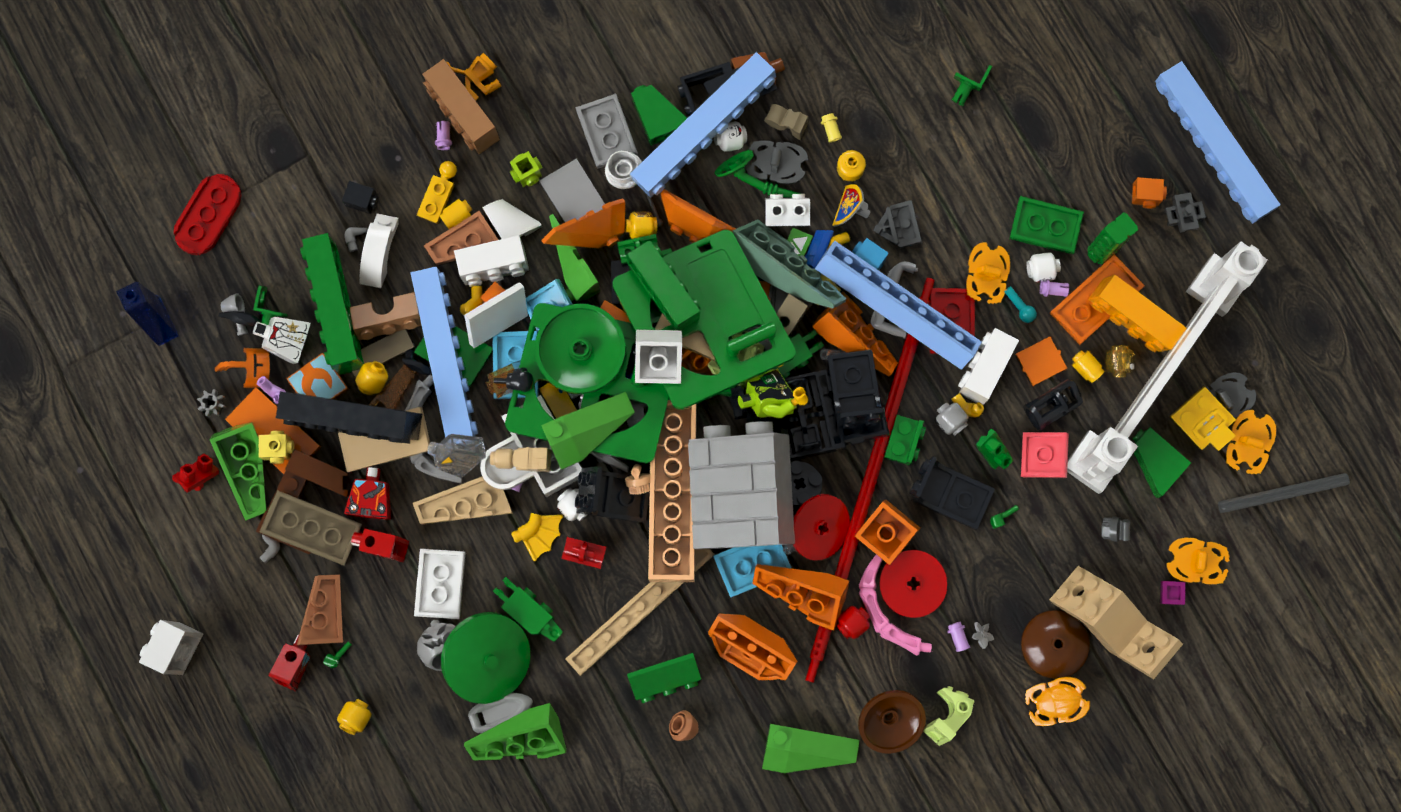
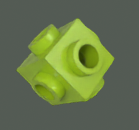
M529 151L519 154L510 161L513 169L510 171V174L516 183L520 181L523 187L536 184L539 178L542 177L540 172L542 165L537 157L532 158Z

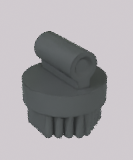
M1117 516L1112 518L1104 517L1101 526L1102 538L1113 542H1119V540L1129 541L1130 520H1121V517Z

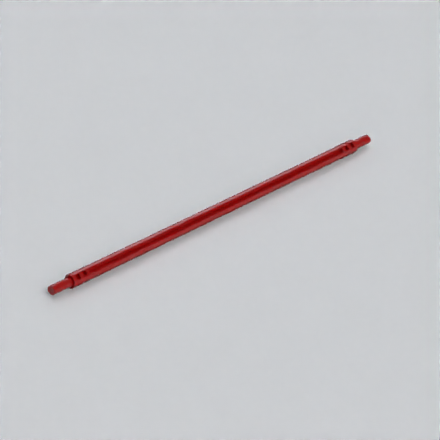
M926 278L921 297H919L929 306L931 302L929 298L935 282L932 278ZM908 333L885 406V417L890 434L887 437L875 439L834 576L846 580L859 542L855 535L865 522L919 340ZM822 626L818 628L809 657L812 659L805 678L806 681L814 683L819 663L823 661L832 630Z

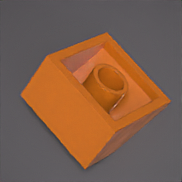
M884 500L857 532L855 537L890 565L921 528L889 501Z

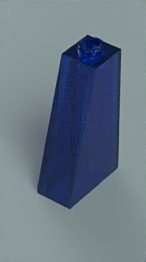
M137 281L116 291L125 311L158 346L178 337L177 331L160 297Z

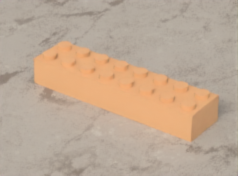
M668 400L655 458L650 462L648 572L650 582H695V549H693L692 495L690 493L689 440L696 439L697 404L679 410Z

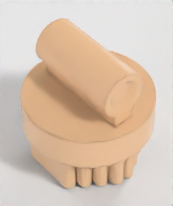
M635 464L631 470V476L625 478L630 495H639L650 491V474H640L642 469L640 464Z

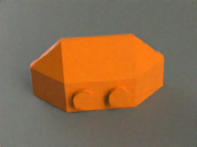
M663 189L660 193L668 225L671 227L670 230L681 236L684 234L690 238L689 241L692 243L722 230H730L732 232L736 229L666 189Z
M719 613L708 631L719 656L757 680H786L797 663L796 658L783 638L745 615Z

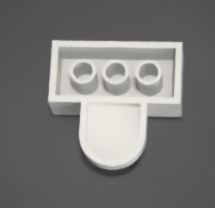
M538 396L537 399L543 409L553 418L542 396ZM507 414L501 416L504 422L506 421ZM511 433V437L487 450L482 457L480 465L484 480L496 489H511L534 476L546 497L577 481L582 469L580 464L576 463L561 470L553 451L551 472H531L517 470L516 467L512 469H498L495 465H491L490 453L495 452L499 448L517 450L518 448L540 447L552 450L548 441Z

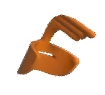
M244 348L247 358L246 362L226 361L219 363L215 367V372L227 371L229 368H246L244 388H260L257 385L260 377L265 376L269 380V352L262 348ZM254 354L256 355V364L263 365L256 367V377H254Z

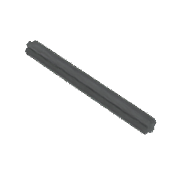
M1343 473L1219 501L1218 508L1220 513L1230 512L1350 484L1348 474Z

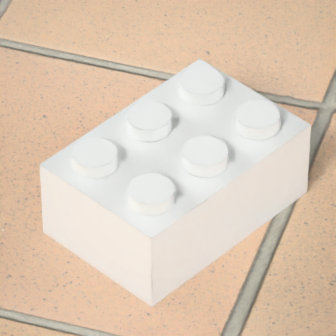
M519 235L454 250L459 275L465 286H479L483 281L487 280L497 282L503 280L504 276L512 275V277L524 275L525 271H529L524 245Z
M996 328L991 333L987 332L979 346L982 350L976 352L968 365L971 371H966L958 385L961 387L959 393L962 396L976 403L980 402L982 405L991 396L1019 342L1018 339Z
M160 620L151 630L150 635L152 637L149 643L145 644L140 652L141 659L139 663L162 674L183 675L203 633L180 622Z

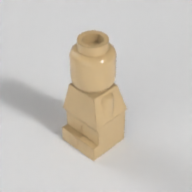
M540 447L518 448L517 450L499 448L495 452L490 453V464L495 465L498 469H512L516 467L517 470L551 472L552 450Z

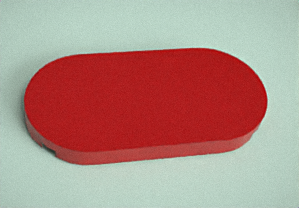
M216 174L203 179L174 226L175 240L177 245L186 253L201 255L209 252L216 245L241 202V190L231 177L224 174Z

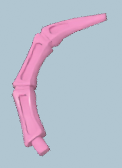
M876 554L864 571L859 583V595L870 616L875 632H879L882 638L907 649L916 656L920 654V651L930 653L932 644L922 643L921 638L910 635L894 624H890L889 619L882 613L875 591L877 587L875 581L876 574L882 559Z

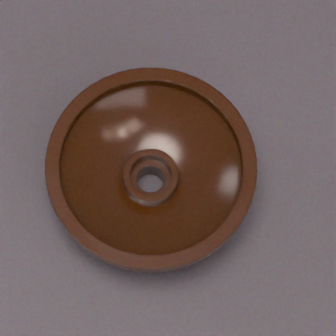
M1046 611L1036 615L1026 625L1021 637V650L1026 663L1032 670L1041 676L1057 679L1071 676L1084 665L1089 653V638L1086 629L1077 618L1063 611ZM1056 640H1060L1062 643L1059 649L1054 645Z
M891 690L880 693L873 697L860 713L858 721L860 736L864 743L874 751L885 754L903 751L912 746L923 733L926 723L925 710L920 701L908 692Z

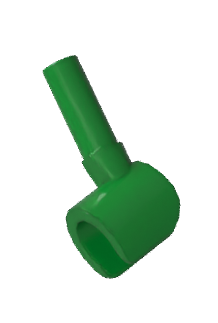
M1015 505L1009 510L991 517L992 528L1004 526L1003 518L1018 511V506Z
M347 642L335 656L328 653L323 664L329 668H336L342 655L352 645Z

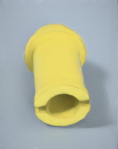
M834 113L821 117V125L825 127L829 143L840 140L842 136L836 122L838 118L834 116Z

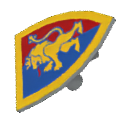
M855 184L845 186L832 225L834 227L844 224L855 213L865 218L869 217L870 210H868V204L864 202V195L859 186Z

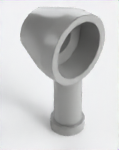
M233 294L221 302L222 312H245L244 301L239 294ZM236 323L238 336L249 334L246 326Z

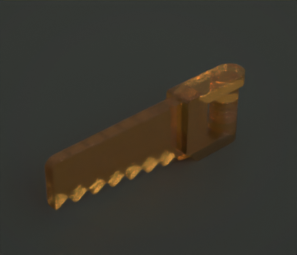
M404 364L369 405L376 406L378 402H381L386 408L396 409L397 401L401 400V395H404L403 390L408 389L407 385L411 384V379L415 378L414 374L417 372L409 369Z

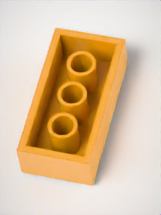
M1117 275L1103 278L1088 299L1093 303L1092 307L1101 313L1104 311L1109 314V319L1118 326L1122 324L1128 329L1127 333L1135 339H1142L1146 342L1145 346L1153 352L1172 350L1187 329Z

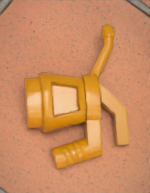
M484 53L477 56L465 71L451 67L450 63L446 62L453 72L465 75V88L475 101L479 97L471 89L470 82H473L485 95L501 87L498 79L486 86L481 83V81L492 75L497 68Z

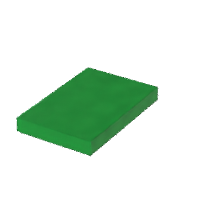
M1020 196L1009 239L1073 255L1084 211Z
M458 327L452 328L453 334L458 336L460 348L457 349L458 357H462L465 370H461L463 379H467L468 385L471 387L493 353V348L485 343L473 348L469 344L468 333ZM423 337L414 353L429 362L426 343Z

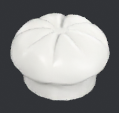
M618 151L612 154L605 167V175L608 182L619 189H629L636 186L637 184L632 180L630 173L642 163L641 159L628 151Z

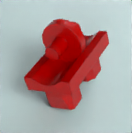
M204 453L198 456V460L195 463L181 466L180 471L172 475V480L180 484L187 493L193 489L199 491L203 489V483L219 474V469L213 465V459Z
M567 537L561 559L601 569L607 547Z

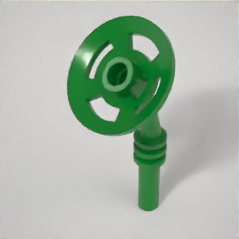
M752 150L743 151L732 156L715 170L717 177L733 174L734 177L762 191L763 194L767 193L768 196L770 194H783V198H792V194H801L780 188L778 184L773 186V183L769 184L767 181L764 183L745 173L744 167L754 156Z

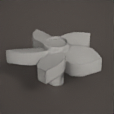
M975 622L974 625L977 632L972 635V638L978 640L980 647L985 649L988 642L994 640L993 635L988 633L989 623L981 626L978 622Z

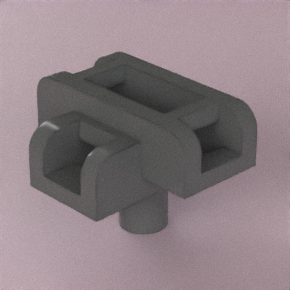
M1191 192L1174 195L1172 198L1173 207L1164 209L1168 220L1167 225H1178L1180 233L1199 229L1198 221L1206 218L1202 201L1193 203Z

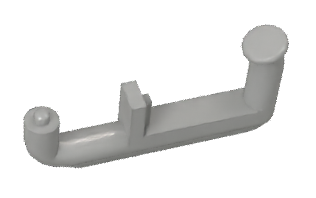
M900 262L889 271L887 277L898 284L903 270L913 274L914 271H918V268H916V264L911 262ZM874 310L871 318L873 328L906 339V331L898 326L884 322L885 317Z

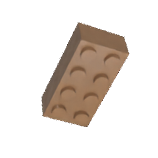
M444 59L422 74L425 79L423 85L427 89V93L433 101L436 100L439 109L445 117L450 119L458 134L462 132L461 135L464 138V142L471 151L475 149L478 154H481L500 140L495 126Z

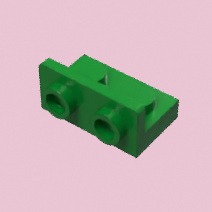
M896 415L884 458L910 465L912 460L916 461L920 451L919 448H916L918 439L923 440L926 427H923L924 421L920 419L916 421Z

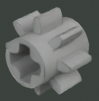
M213 389L212 394L204 390V396L197 398L201 403L198 410L201 412L206 410L205 416L210 417L212 413L220 416L219 411L222 408H226L222 402L225 396L220 395L217 397L218 391ZM209 401H215V405L209 406L208 403Z

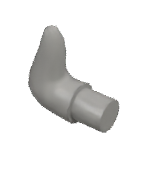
M350 227L345 231L344 237L349 252L358 250L355 236L366 233L368 228Z
M262 534L264 541L269 547L260 556V559L267 563L280 550V543Z

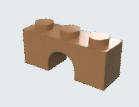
M415 292L393 297L394 307L389 313L384 315L377 314L371 302L350 307L353 330L358 340H369L376 336L390 335L397 331L411 330L422 326Z

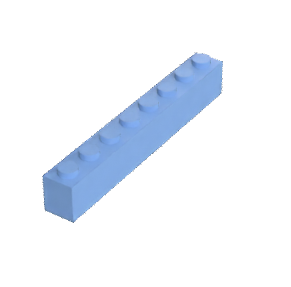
M756 52L630 173L632 180L650 198L654 194H660L665 188V184L670 179H675L685 164H691L697 157L696 154L701 149H706L712 143L714 136L722 134L733 118L737 119L744 112V108L749 103L753 104L759 98V93L764 88L768 89L773 85L776 78L775 69Z
M1181 61L1160 74L1155 81L1158 91L1165 95L1170 109L1178 114L1183 128L1189 130L1193 136L1194 144L1202 149L1207 163L1215 168L1220 182L1226 184L1230 190L1231 198L1239 203L1244 217L1253 224L1278 208L1280 203L1183 62Z
M835 240L815 268V270L961 370L975 356L982 342Z
M437 267L410 272L447 445L451 447L476 441L475 435L478 434V427L476 421L472 422L470 414L474 413L472 401L467 400L466 392L469 391L467 379H463L461 370H465L462 357H458L457 353L460 344L458 336H454L452 330L456 326L453 314L449 315L448 306H451L449 294H445L443 288L446 285L444 272L440 273Z

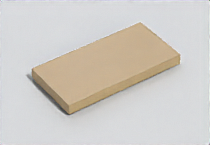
M418 407L406 410L423 414L419 440H411L410 444L339 432L338 435L347 472L432 451L423 408Z

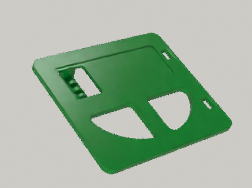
M722 230L663 256L666 264L670 263L674 268L678 281L685 283L688 295L691 299L695 298L701 307L699 320L681 330L682 338L695 332L702 333L720 368V372L717 375H701L681 366V384L662 383L672 405L676 409H686L793 360L796 353L795 347L736 237L730 230ZM710 243L712 249L701 253L698 248ZM630 270L615 277L613 289L635 332L636 330H656L652 327L650 318L651 296L634 272ZM670 325V326H667V327H665V328H663V329H661V330H674V329H673V327ZM756 325H761V327L757 329H754L730 341L728 340L729 337H732ZM765 339H768L772 345L771 349L745 361H740L737 357L739 351Z
M539 303L534 307L519 368H527L528 372L533 375V385L528 392L513 390L505 421V426L511 433L548 441L541 425L554 419L543 409L535 393V383L539 380H548L543 376L538 367L535 357V340H532L535 327L540 329L549 315L562 307L546 303ZM616 320L623 332L626 345L623 366L616 378L606 387L593 393L584 394L580 409L598 403L600 396L603 394L616 396L626 392L629 400L646 404L648 412L641 421L624 431L610 434L592 452L648 464L655 458L669 397L662 383H635V366L632 378L628 379L625 377L632 346L636 344V332L631 323ZM518 394L525 396L523 408L515 407Z

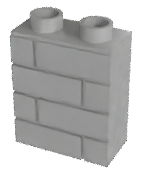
M773 422L745 423L746 435L731 436L729 425L703 427V439L689 440L693 549L795 544L789 435L773 433Z

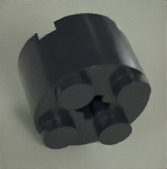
M799 461L792 462L793 512H797L808 499L820 495L822 477L812 465ZM797 484L802 486L799 490L795 488Z

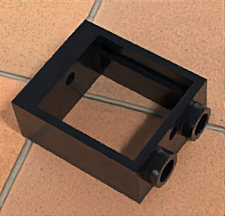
M730 62L680 77V85L677 88L680 97H685L687 105L684 106L687 118L696 111L688 87L712 80L732 71Z

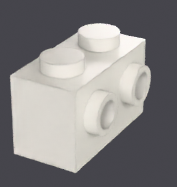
M770 194V198H765V225L810 226V198H805V194H792V198H783V194Z

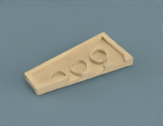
M483 476L413 503L421 525L513 514L505 491L490 486Z

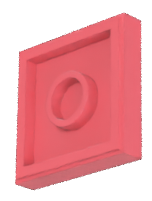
M1023 432L1021 477L1067 478L1069 434L1066 432Z

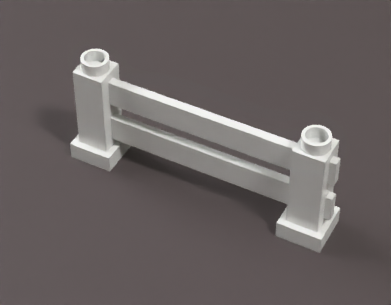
M1239 242L1222 258L1214 253L1208 259L1186 290L1188 294L1202 303L1187 324V329L1172 350L1168 351L1115 429L1110 427L1099 435L1091 430L1085 434L1068 459L1067 472L1100 494L1113 476L1120 473L1138 447L1128 439L1137 424L1214 314L1217 313L1221 317L1226 315L1242 291L1251 285L1268 259L1261 255L1258 248Z

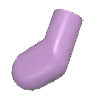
M265 376L260 377L257 381V385L278 404L280 391H286L272 384Z

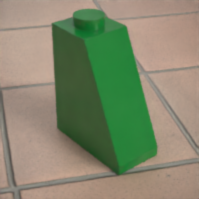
M641 85L635 88L634 92H631L632 101L650 145L666 140L687 119L652 85L647 87L646 85Z
M1151 427L1145 431L1140 429L1132 438L1138 446L1134 451V455L1153 495L1159 498L1166 493L1191 462Z

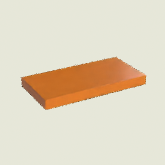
M1115 254L1050 312L1079 345L1110 318V315L1103 311L1101 313L1092 307L1093 303L1088 300L1103 278L1117 275L1138 292L1144 287V284Z
M257 387L225 419L232 427L252 422L258 436L270 435L271 431H284V434L291 437V440L294 441V449L309 456H313L321 448L298 425L283 424V419H277V406ZM284 460L282 464L273 465L284 474L289 460Z

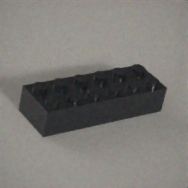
M280 391L276 418L283 419V424L298 425L305 428L322 429L329 432H340L348 435L410 444L411 440H419L423 414Z

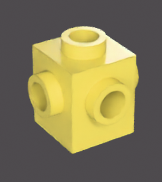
M271 431L270 435H259V458L270 460L272 464H282L284 460L290 459L294 451V441L291 440V437L284 434V431Z

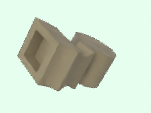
M772 104L764 121L780 131L787 128L790 129L792 135L801 140L808 125V116L801 112H794L792 109L787 110L780 105Z

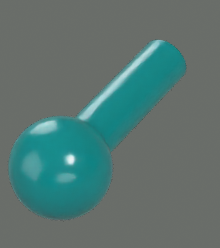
M1011 286L1008 287L1004 292L1019 310L1020 319L1025 323L1033 322L1037 316L1035 308L1029 305L1026 306Z

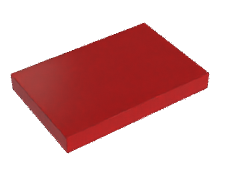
M932 288L930 306L975 337V300L967 295V289ZM930 349V354H938Z

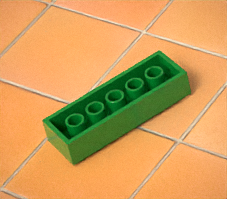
M328 233L302 239L303 247H300L303 260H306L308 268H305V273L308 281H311L313 286L310 289V294L318 308L315 310L317 322H321L322 331H319L320 338L327 347V352H324L326 363L339 375L360 370L364 360L360 342L353 330L350 312L351 303L337 244Z

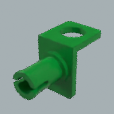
M988 66L980 84L956 72L954 79L959 81L960 85L951 100L957 103L959 97L962 96L958 105L964 106L972 89L980 92L992 66Z
M259 285L253 310L263 314L261 323L269 325V321L273 317H287L288 314L263 308L268 287Z

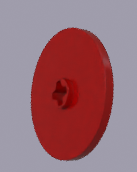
M820 494L811 497L801 505L794 517L795 544H793L800 555L810 560H823L832 556L841 548L845 542L850 525L849 513L845 504L837 497L829 494Z
M919 550L903 551L890 565L886 563L883 567L879 582L880 592L887 606L897 614L909 618L923 617L935 611L943 602L947 592L946 573L939 561L932 555ZM912 577L915 578L916 582H919V586H916L915 590H912V587L907 585V582L911 581Z

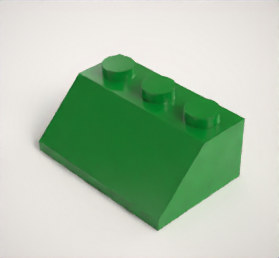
M693 653L627 674L635 699H641L642 703L655 700V694L663 692V695L667 696L676 693V688L683 685L685 689L698 686L697 681L702 680Z

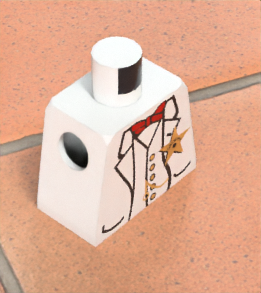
M273 317L270 319L269 325L256 322L253 334L264 338L262 343L263 349L289 363L296 364L299 361L311 323Z

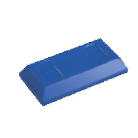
M816 230L805 256L808 260L806 264L811 269L816 268L825 254L833 236V230Z

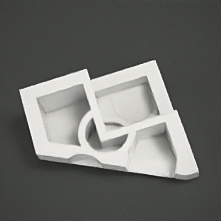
M503 199L482 207L501 239L518 235L526 237L542 227L539 221Z

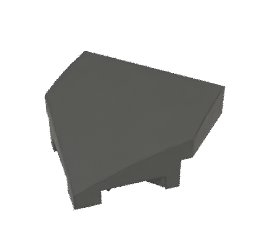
M912 200L887 207L880 222L873 230L900 248L923 243Z

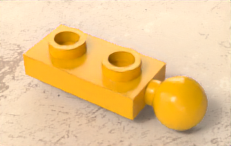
M445 161L440 165L441 177L433 175L418 210V217L439 224L441 219L439 215L443 213L442 210L445 209L455 185L448 181L457 172L456 165L451 161Z

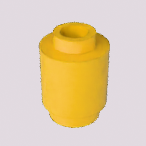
M457 199L442 210L443 213L439 217L448 229H451L470 217L472 208L466 200L461 202L460 199Z
M1081 350L1072 358L1074 361L1072 366L1086 381L1089 380L1093 383L1105 372L1102 369V364L1088 350L1085 353Z

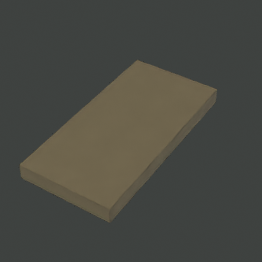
M277 490L259 532L345 565L353 546L351 544L354 532H359L362 524Z

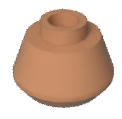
M683 710L672 717L669 724L671 737L676 741L691 740L697 735L698 722L690 712Z

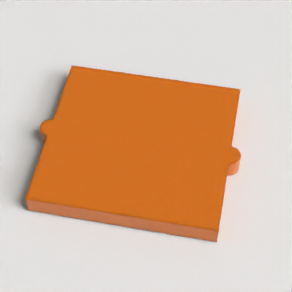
M1051 337L1015 354L1023 367L1022 372L1026 373L1032 386L1067 369L1060 355L1061 351L1057 350Z

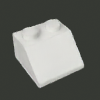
M636 330L635 383L681 384L682 331Z

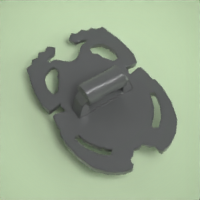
M767 140L754 141L751 144L749 150H754L757 160L751 166L750 162L746 165L747 174L761 180H767L768 174L771 175L769 178L771 181H776L780 184L796 183L804 177L806 172L800 166L802 162L808 161V155L802 147L789 142H778L776 147H773L774 142ZM761 146L768 147L767 149L761 150L760 152L757 151V149ZM787 147L795 149L799 153V156H797V154L793 150ZM754 166L761 169L763 173H757L754 170ZM794 173L796 174V175H795L794 177H792V178H789V179H781V178H787V177L793 175Z
M1236 372L1225 374L1217 378L1210 385L1213 388L1210 391L1212 395L1234 418L1244 411L1250 410L1256 401L1255 390L1250 391L1245 387V381L1248 378ZM1228 378H1234V379L1237 380V382H1233V381H1224V382H1222V380L1228 379ZM1246 398H1248V404L1242 411H1240V409L1244 406L1246 402Z

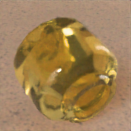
M1112 345L1111 349H1108L1105 353L1106 371L1113 373V377H1126V373L1134 370V351L1129 349L1128 345Z

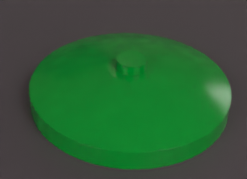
M572 304L556 310L543 322L535 340V357L543 376L556 388L572 394L593 393L606 387L619 374L625 359V339L619 324L609 313L594 305Z
M493 612L478 613L460 622L447 637L441 654V669L448 686L464 700L478 704L493 703L511 694L523 681L530 663V646L523 629L510 618Z

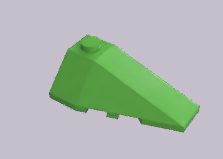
M553 214L549 216L552 229L560 225ZM556 245L564 280L568 288L565 291L570 301L575 300L578 304L579 301L587 300L599 293L598 281L584 259H580L581 257L575 246Z
M626 392L561 416L541 426L561 470L583 461L612 432L616 431L627 421L635 411Z
M253 423L236 425L213 434L209 440L245 521L264 514L267 508L263 459L259 458V436Z
M550 703L529 708L464 742V747L473 760H500L503 756H516V759H524V755H537V758H548L566 753V745L559 717Z
M770 724L762 769L789 773L856 763L860 740Z

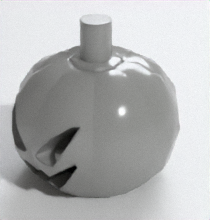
M433 620L430 623L431 627L424 630L417 642V654L426 667L442 671V649L447 637L456 626L451 623H439L438 620Z

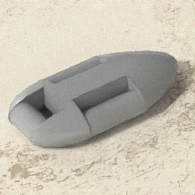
M511 693L499 701L475 705L468 714L473 731L482 734L531 708L533 700L524 694ZM482 712L486 725L481 726L477 713Z

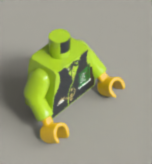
M778 369L769 370L750 379L747 382L746 393L738 396L740 408L752 407L757 417L783 418L786 415L793 414L797 404L805 405L808 403V397L804 388L798 387L792 392Z

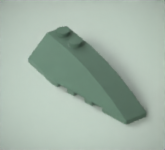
M757 219L732 231L755 275L795 297L832 309L846 301V298L829 281H823L820 278V272L815 270V268L811 269L806 264L808 260L803 255L798 256L794 252L795 247L760 220Z

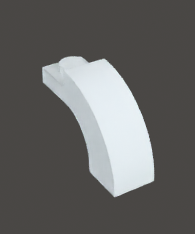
M377 214L374 222L370 223L361 257L360 284L378 288L382 287L387 274L390 245L399 224L398 218Z

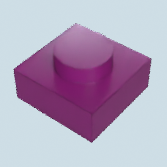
M1161 581L1160 604L1185 605V582Z

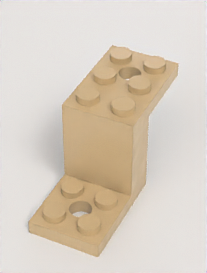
M1077 566L1049 599L1055 606L1083 622L1110 653L1152 679H1155L1183 645L1176 637L1148 622L1123 591L1080 566ZM1084 590L1081 596H1077L1080 591ZM1155 647L1151 653H1147L1149 648Z

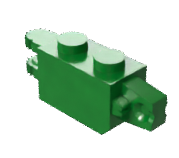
M815 329L802 337L800 333H795L789 337L796 350L795 357L781 367L774 368V370H779L783 378L790 375L789 371L797 367V369H800L809 363L807 359L811 358L814 352L824 346L822 341L813 344L810 348L807 347L805 342L817 335Z
M505 577L502 581L514 593L508 598L501 589L496 587L493 590L505 602L501 608L530 634H542L555 642L562 635L563 631L553 620L554 617L551 615L553 610L544 602L541 605L534 600L536 595L529 588L526 587L523 590Z

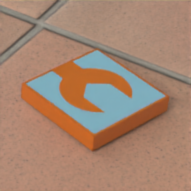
M321 353L286 378L298 394L336 399L349 389L339 374L332 370L330 365H327L324 353Z

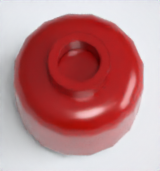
M849 606L839 615L836 627L846 639H857L870 628L867 620L870 616L863 607L857 609L855 606Z

